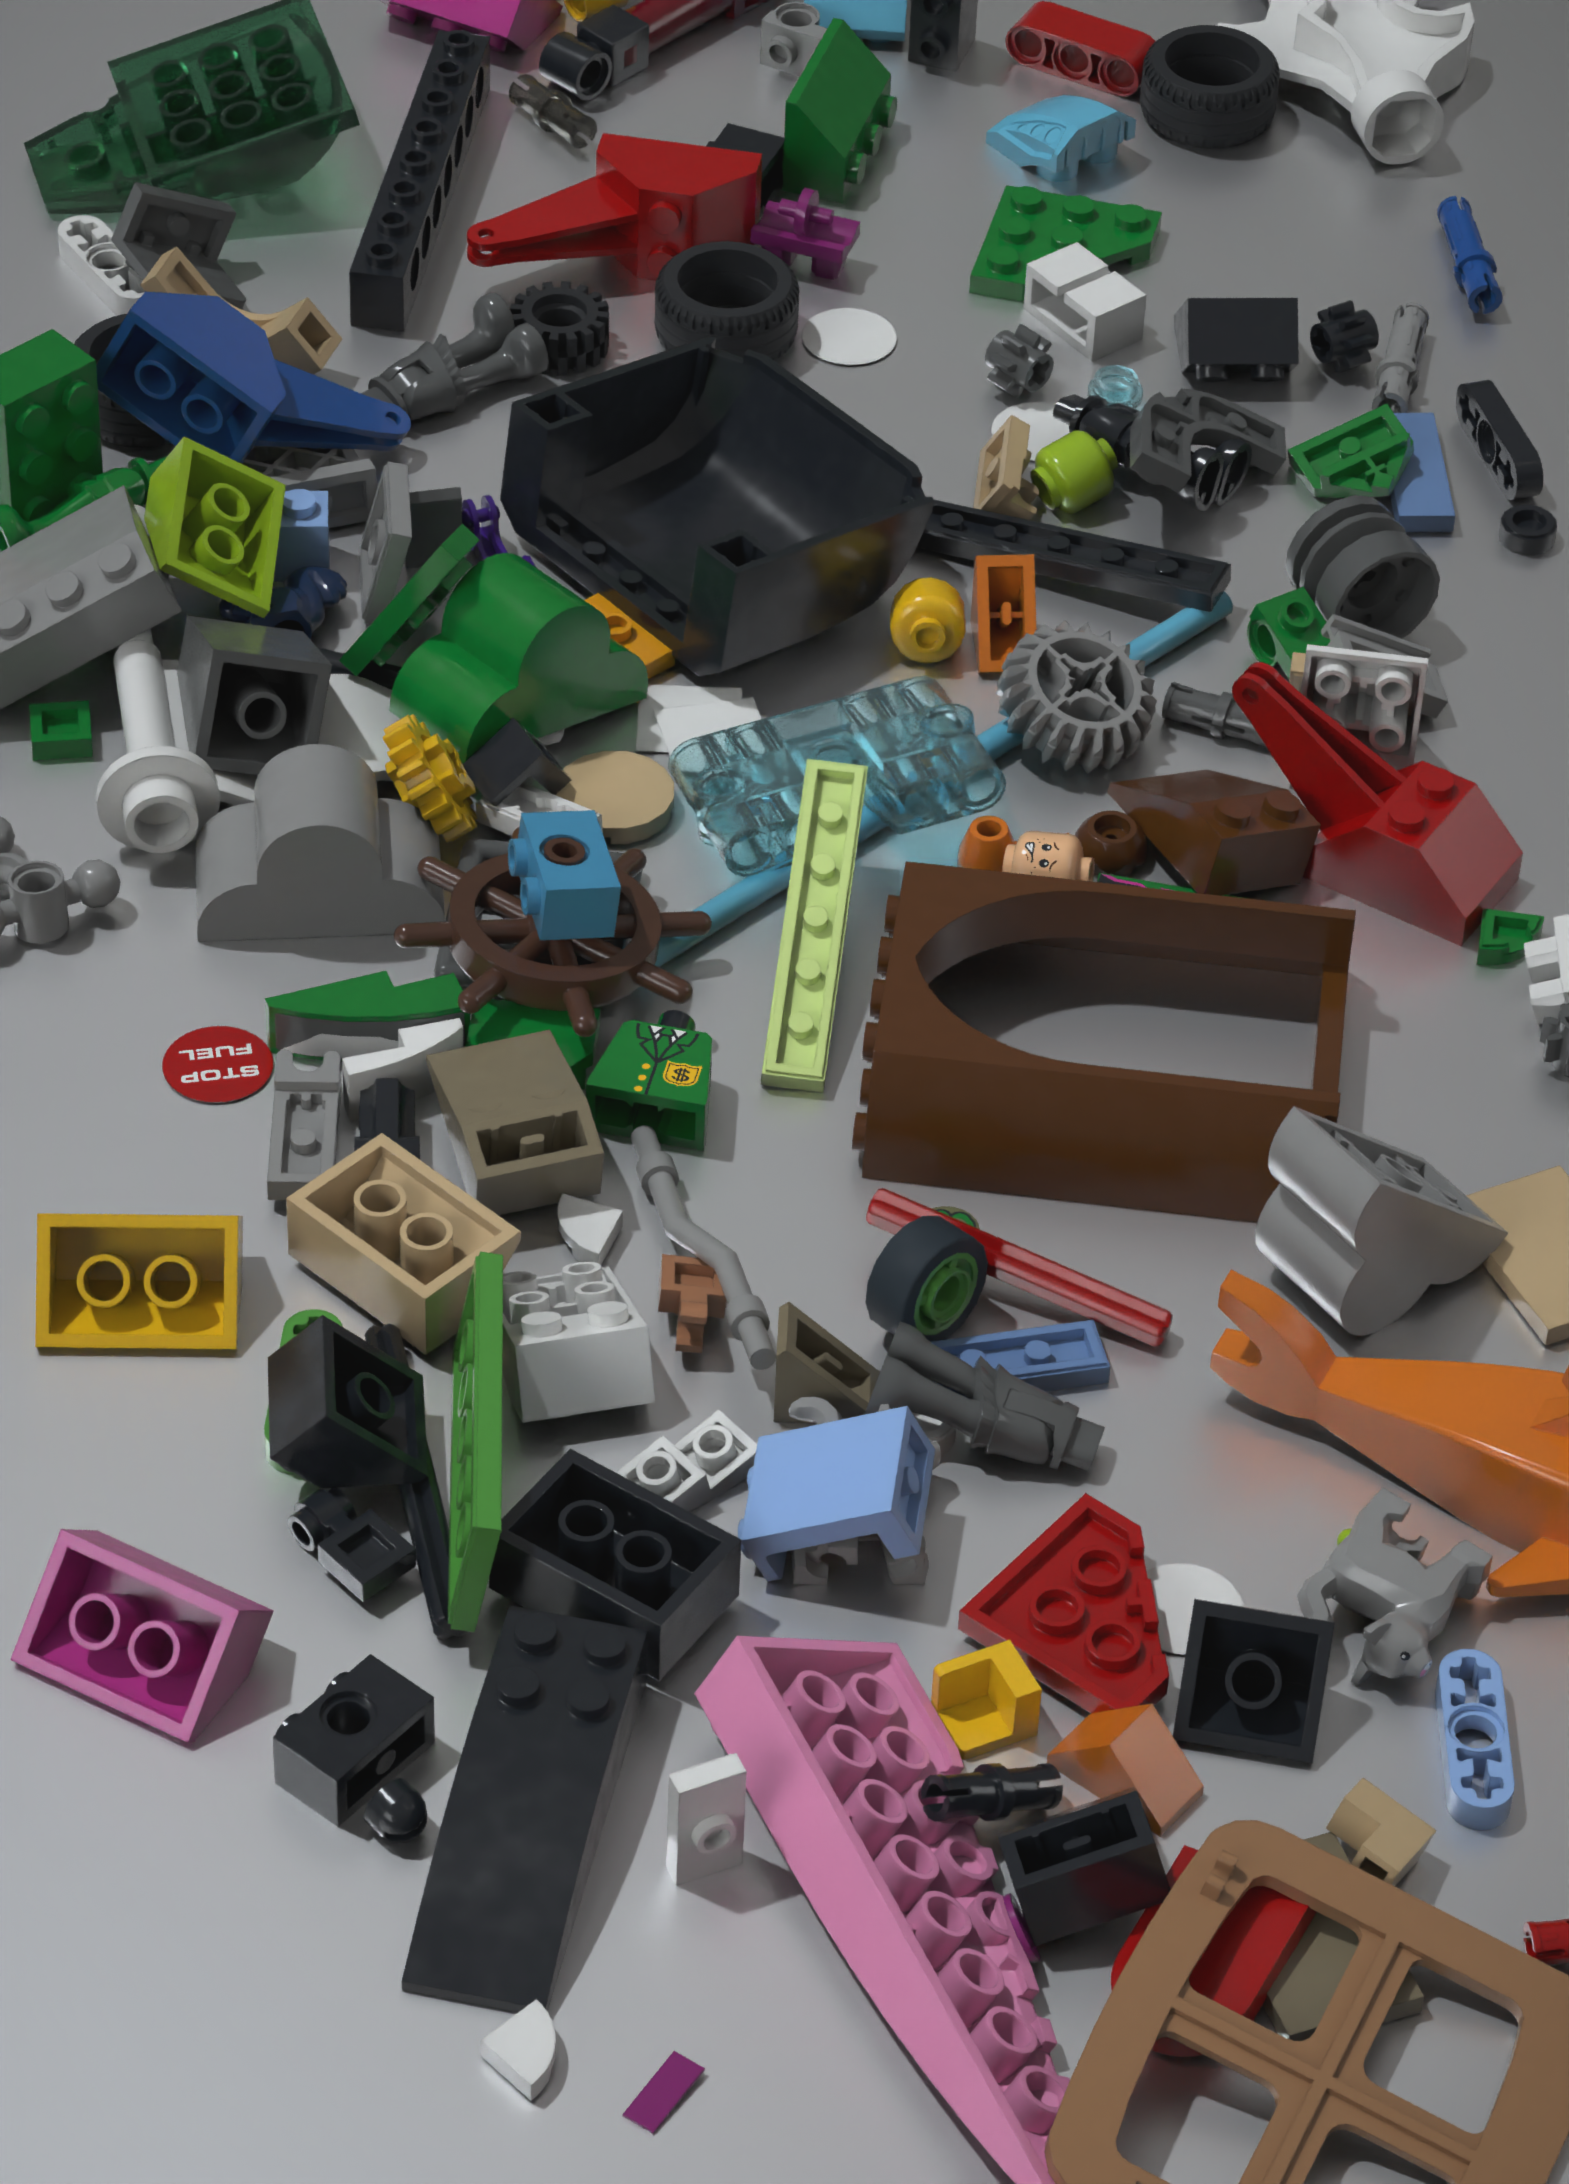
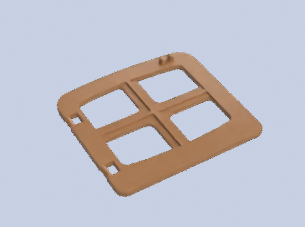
M1235 1820L1216 1828L1210 1833L1149 1923L1094 2025L1066 2088L1047 2137L1044 2153L1048 2173L1055 2184H1170L1127 2161L1121 2156L1116 2145V2139L1129 2099L1151 2049L1157 2039L1168 2037L1261 2084L1271 2092L1275 2099L1276 2107L1274 2114L1238 2184H1303L1325 2139L1330 2133L1337 2130L1355 2133L1444 2179L1449 2184H1546L1569 2134V1975L1279 1827L1258 1820ZM1256 1886L1274 1889L1299 1903L1309 1905V1908L1350 1928L1358 1936V1947L1315 2032L1310 2038L1303 2041L1287 2039L1199 1994L1189 1984L1190 1975L1223 1922L1246 1892ZM1414 1966L1428 1968L1504 2007L1517 2020L1519 2028L1509 2065L1485 2128L1480 2133L1472 2134L1377 2086L1365 2074L1363 2065L1366 2055L1407 1972Z

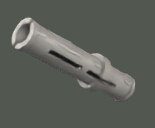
M1406 303V310L1400 305L1395 311L1386 356L1377 366L1375 373V383L1378 385L1372 402V410L1388 404L1393 413H1397V409L1398 413H1407L1409 396L1414 393L1419 382L1420 373L1418 369L1416 370L1420 358L1424 334L1429 323L1428 311L1418 303Z

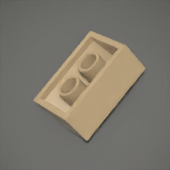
M383 1133L286 1198L288 1254L383 1324L390 1323L395 1325L400 1330L401 1337L425 1355L457 1333L475 1257L479 1256L480 1252L503 1255L504 1270L521 1241L520 1230Z

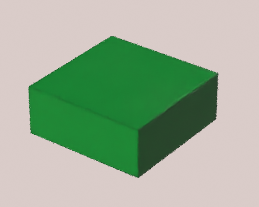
M89 700L29 704L33 761L93 757Z

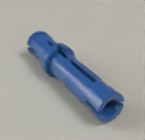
M1451 196L1440 203L1437 208V216L1455 260L1456 266H1453V274L1457 284L1465 289L1469 307L1473 312H1479L1478 301L1480 302L1483 314L1494 312L1499 308L1503 299L1502 292L1493 274L1497 272L1494 258L1484 249L1479 230L1472 216L1469 201L1461 197L1459 202L1460 209L1457 197Z

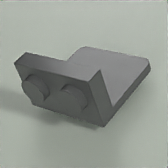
M135 182L111 238V241L125 257L126 265L136 271L139 277L144 280L161 255L177 246L218 295L233 306L243 309L246 297L217 262L237 214L229 203Z

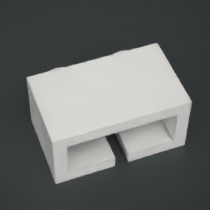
M1076 242L1027 263L1023 308L1091 362L1142 340L1147 295L1116 271L1110 273L1108 265L1081 244Z

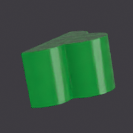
M500 553L487 557L477 563L458 582L447 601L442 619L441 633L420 645L399 671L392 688L389 711L400 719L406 715L414 714L419 723L423 721L426 724L431 736L437 733L442 741L448 738L459 753L462 764H464L512 718H515L538 739L646 699L648 673L645 664L637 655L611 638L608 621L602 612L520 556L512 553Z

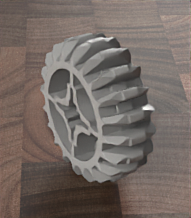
M1066 620L1059 626H1056L1055 630L1043 624L1033 635L1026 633L1024 638L1018 641L1013 652L1008 653L1002 665L1003 672L997 682L996 694L1001 697L998 713L1009 717L1007 733L1024 735L1022 750L1036 747L1042 751V764L1054 757L1061 760L1065 772L1073 767L1076 762L1081 765L1087 774L1094 768H1097L1099 764L1110 770L1114 764L1119 762L1120 758L1127 760L1130 755L1135 753L1140 742L1145 740L1150 731V723L1156 711L1155 705L1157 703V700L1151 696L1154 692L1155 680L1143 676L1145 673V661L1131 660L1129 658L1130 644L1118 647L1111 642L1110 631L1102 636L1092 634L1088 622L1079 628L1078 631H1074Z

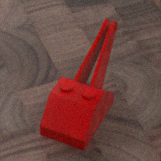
M603 133L596 151L595 177L495 218L474 224L467 231V242L469 244L467 247V258L474 265L492 267L517 262L613 256L636 278L656 281L660 270L666 262L693 246L721 241L741 242L758 246L757 244L750 243L753 225L758 224L760 221L762 154ZM490 251V252H492V253H490V254H483V253H480V252Z
M1263 662L1251 664L1244 674L1234 682L1232 695L1237 705L1253 725L1306 809L1321 824V831L1317 835L1303 877L1462 947L1481 924L1483 909H1494L1519 880L1523 856L1522 850L1478 785L1425 761H1420L1400 770L1394 769L1301 694L1269 664Z

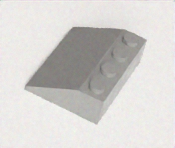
M124 485L0 552V709L182 612L165 572L159 569L152 543Z

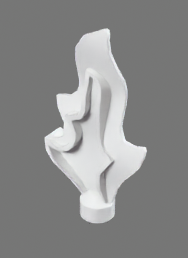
M1268 0L1270 6L1266 20L1240 25L1219 22L1217 26L1240 30L1261 41L1276 57L1280 72L1279 78L1322 89L1351 112V121L1354 129L1375 159L1386 164L1399 165L1422 157L1433 148L1440 138L1444 126V114L1436 98L1459 86L1468 71L1475 20L1470 2L1442 11L1418 8L1417 6L1421 0Z

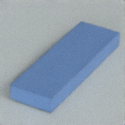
M1394 413L1407 433H1410L1414 443V452L1397 485L1390 494L1394 519L1404 527L1406 532H1453L1455 511L1434 413Z
M1094 1320L931 1342L965 1361L973 1368L981 1355L995 1370L997 1365L1000 1364L1010 1374L1044 1391L1109 1383L1110 1364ZM943 1386V1387H945V1388H947V1389H949V1390H951V1391H953V1392H955V1393H957V1394H960V1395L966 1397L965 1395L961 1394L960 1392H958V1391H956V1390H954V1389H951V1388H948V1387H946V1386Z

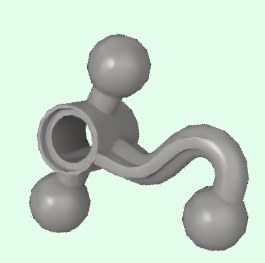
M0 816V890L8 891L10 899L0 901V936L5 926L13 924L15 935L23 941L37 944L53 942L61 938L68 931L69 917L67 906L81 902L90 908L105 907L116 898L120 888V879L117 871L113 866L100 859L86 861L76 869L72 879L65 881L62 869L56 864L47 861L29 862L23 856L9 853L14 846L15 834L11 823Z

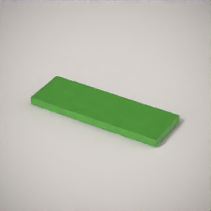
M480 1252L479 1256L475 1257L452 1351L448 1624H451V1629L468 1632H475L501 1534L503 1255Z

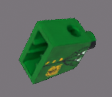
M669 1010L661 1014L657 1024L630 1020L621 1025L586 1083V1098L598 1133L631 1138L632 1132L637 1127L645 1125L655 1130L660 1144L704 1151L707 1138L711 1087L712 1038L705 1032L695 1031V1022L688 1014L678 1010Z

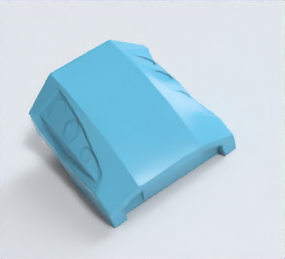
M1062 95L1046 98L1006 116L986 132V143L1020 167L1027 165L1036 166L1038 175L1048 181L1065 182L1073 179L1078 174L1079 160L1092 164H1104L1114 160L1117 156L1118 143H1122L1123 139L1128 141L1135 138L1136 119L1089 98Z

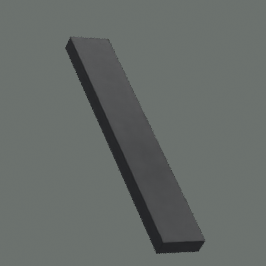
M934 500L932 513L917 545V548L970 560H975V556L1034 554L1035 574L1208 612L1213 610L1231 581V564L939 500Z

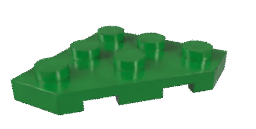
M1006 185L971 272L969 293L1023 302L1027 263L1076 242L1107 265L1124 259L1131 266L1150 260L1160 232L1162 212L1147 210L1133 204L1118 205L1095 201L1081 195L1066 196L1043 192L1029 186L1014 187Z
M461 524L441 544L339 661L356 677L372 660L381 668L419 627L434 614L456 587L460 579L473 566L466 557L480 539Z

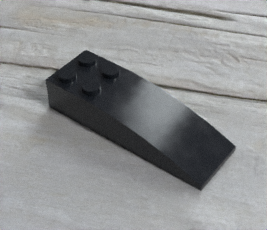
M509 1605L473 1714L440 1827L401 1981L402 1991L516 2013L537 1999L548 2012L646 1688L647 1630Z

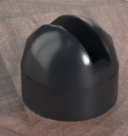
M398 1778L384 1785L372 1797L365 1809L364 1821L382 1838L392 1843H407L419 1837L426 1827V1803L421 1794L405 1779Z

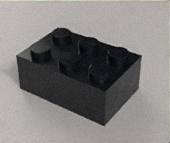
M570 1448L501 1519V1534L489 1576V1588L524 1608L647 1630L646 1675L660 1681L739 1596L741 1539Z

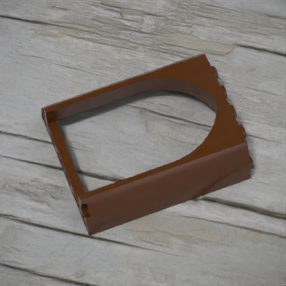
M906 861L900 896L888 895L884 932H888L889 937L881 936L877 963V974H881L885 980H873L870 1002V1017H874V1020H877L878 1023L866 1022L862 1060L872 1063L871 1069H863L859 1105L868 1108L867 1113L856 1112L852 1138V1150L864 1152L862 1178L1257 1223L1266 1202L1280 1184L1269 1171L1268 1156L1273 1138L1293 1106L1337 1123L1341 1095L1338 1092L1348 969L1356 910ZM1011 943L1321 976L1311 1089L1088 1065L1034 1055L992 1039L965 1023L937 998L928 984L945 970L968 957Z

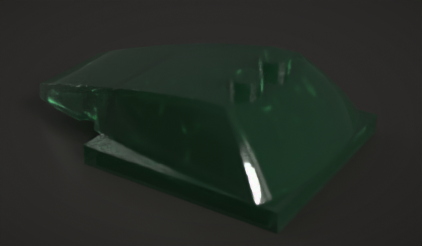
M281 0L108 61L107 63L118 94L110 97L103 108L72 117L25 142L24 146L48 214L123 212L135 182L216 201L268 192L300 180L321 160L340 132L359 126L360 123L310 0Z

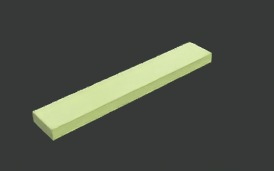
M807 759L762 1067L761 1085L824 1093L868 766Z

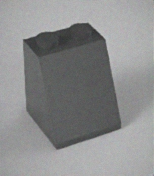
M187 616L177 676L189 751L202 758L211 769L258 775L265 764L281 752L297 746L318 744L332 664L303 631Z

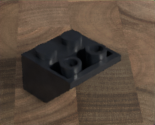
M1134 1787L998 1833L1003 1856L1035 1946L1161 1904L1171 1891L1155 1840L1137 1790Z

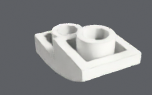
M460 1018L398 1029V1048L342 1058L343 1100L349 1120L359 1119L360 1091L368 1089L374 1084L376 1079H399L402 1085L415 1090V1101L435 1092L426 1062V1055L463 1048V1025Z
M718 1409L674 1445L662 1435L616 1473L690 1512L725 1493L747 1478L748 1470L754 1465L757 1443Z

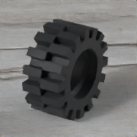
M552 281L543 282L542 290L540 291L533 285L526 288V295L519 293L515 297V304L511 303L510 307L515 327L529 323L540 333L546 345L549 363L547 370L543 371L542 374L548 375L550 369H558V376H567L569 368H574L575 372L579 374L586 372V364L594 368L600 364V358L605 359L609 347V306L606 300L602 301L600 293L594 291L588 295L589 287L582 284L576 290L571 289V282L561 281L560 288H553Z

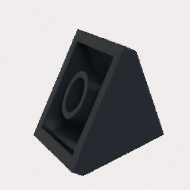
M1194 1599L1173 1730L1174 1739L1313 1763L1335 1622Z

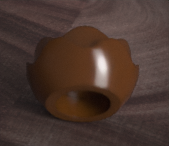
M1118 811L1099 812L1087 818L1075 832V836L1080 840L1083 847L1084 857L1094 858V875L1105 873L1126 877L1146 860L1148 839L1141 826L1125 813Z

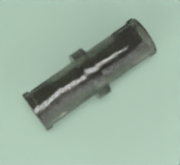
M529 74L517 77L522 84L529 88L528 90H524L513 81L509 89L510 101L532 115L535 124L542 130L551 133L556 132L574 148L579 149L586 147L588 143L578 136L577 132H581L591 141L595 138L597 132L595 120L573 107L571 99L560 90H549Z

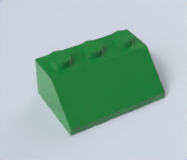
M832 19L786 100L782 191L801 194L804 188L818 190L819 199L838 203L845 201L853 184H861L867 158L869 155L876 156L881 142L882 130L884 127L891 128L897 110V98L890 96V72L842 19Z

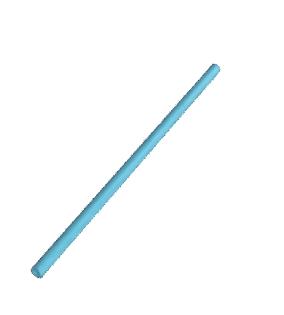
M1223 592L1211 612L1190 607L1179 611L1127 643L1130 644L1129 658L1131 660L1145 661L1146 667L1230 615L1233 611L1230 597L1226 592ZM1009 717L863 805L858 844L1023 743L1024 735L1007 733ZM794 848L692 910L703 911L710 916L712 926L709 932L702 936L661 937L655 965L658 967L664 965L789 887Z

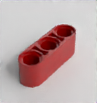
M1047 1L1035 3L1007 32L1005 38L1009 54L1018 63L1120 97L1131 96L1141 86L1144 58L1149 48L1156 42L1150 35Z

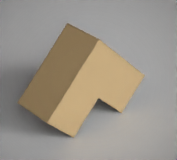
M1362 1778L1343 1798L1326 1827L1327 1830L1358 1851L1351 1862L1352 1865L1393 1886H1396L1418 1862L1437 1831L1365 1778Z

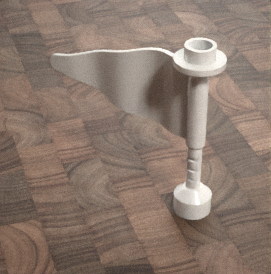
M134 504L149 537L144 520L145 508ZM150 628L117 646L118 650L114 655V668L127 754L113 762L101 776L96 790V804L101 824L114 839L129 847L147 852L168 853L178 850L195 840L205 823L218 813L220 801L232 805L254 802V787L258 775L211 769L202 758L189 751L177 676L179 660L161 659L160 651L153 645ZM330 674L318 744L333 745L346 749L359 756L368 764L375 775L376 781H392L387 775L385 763L391 760L387 754L390 749L383 740V736L386 735L383 729L400 720V718L389 711L392 690L366 678L350 674ZM564 729L538 738V740L543 745L558 743L563 737Z

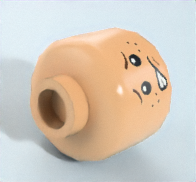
M1027 831L1019 837L1016 845H1007L1002 872L1093 882L1094 858L1084 857L1081 842L1075 835Z

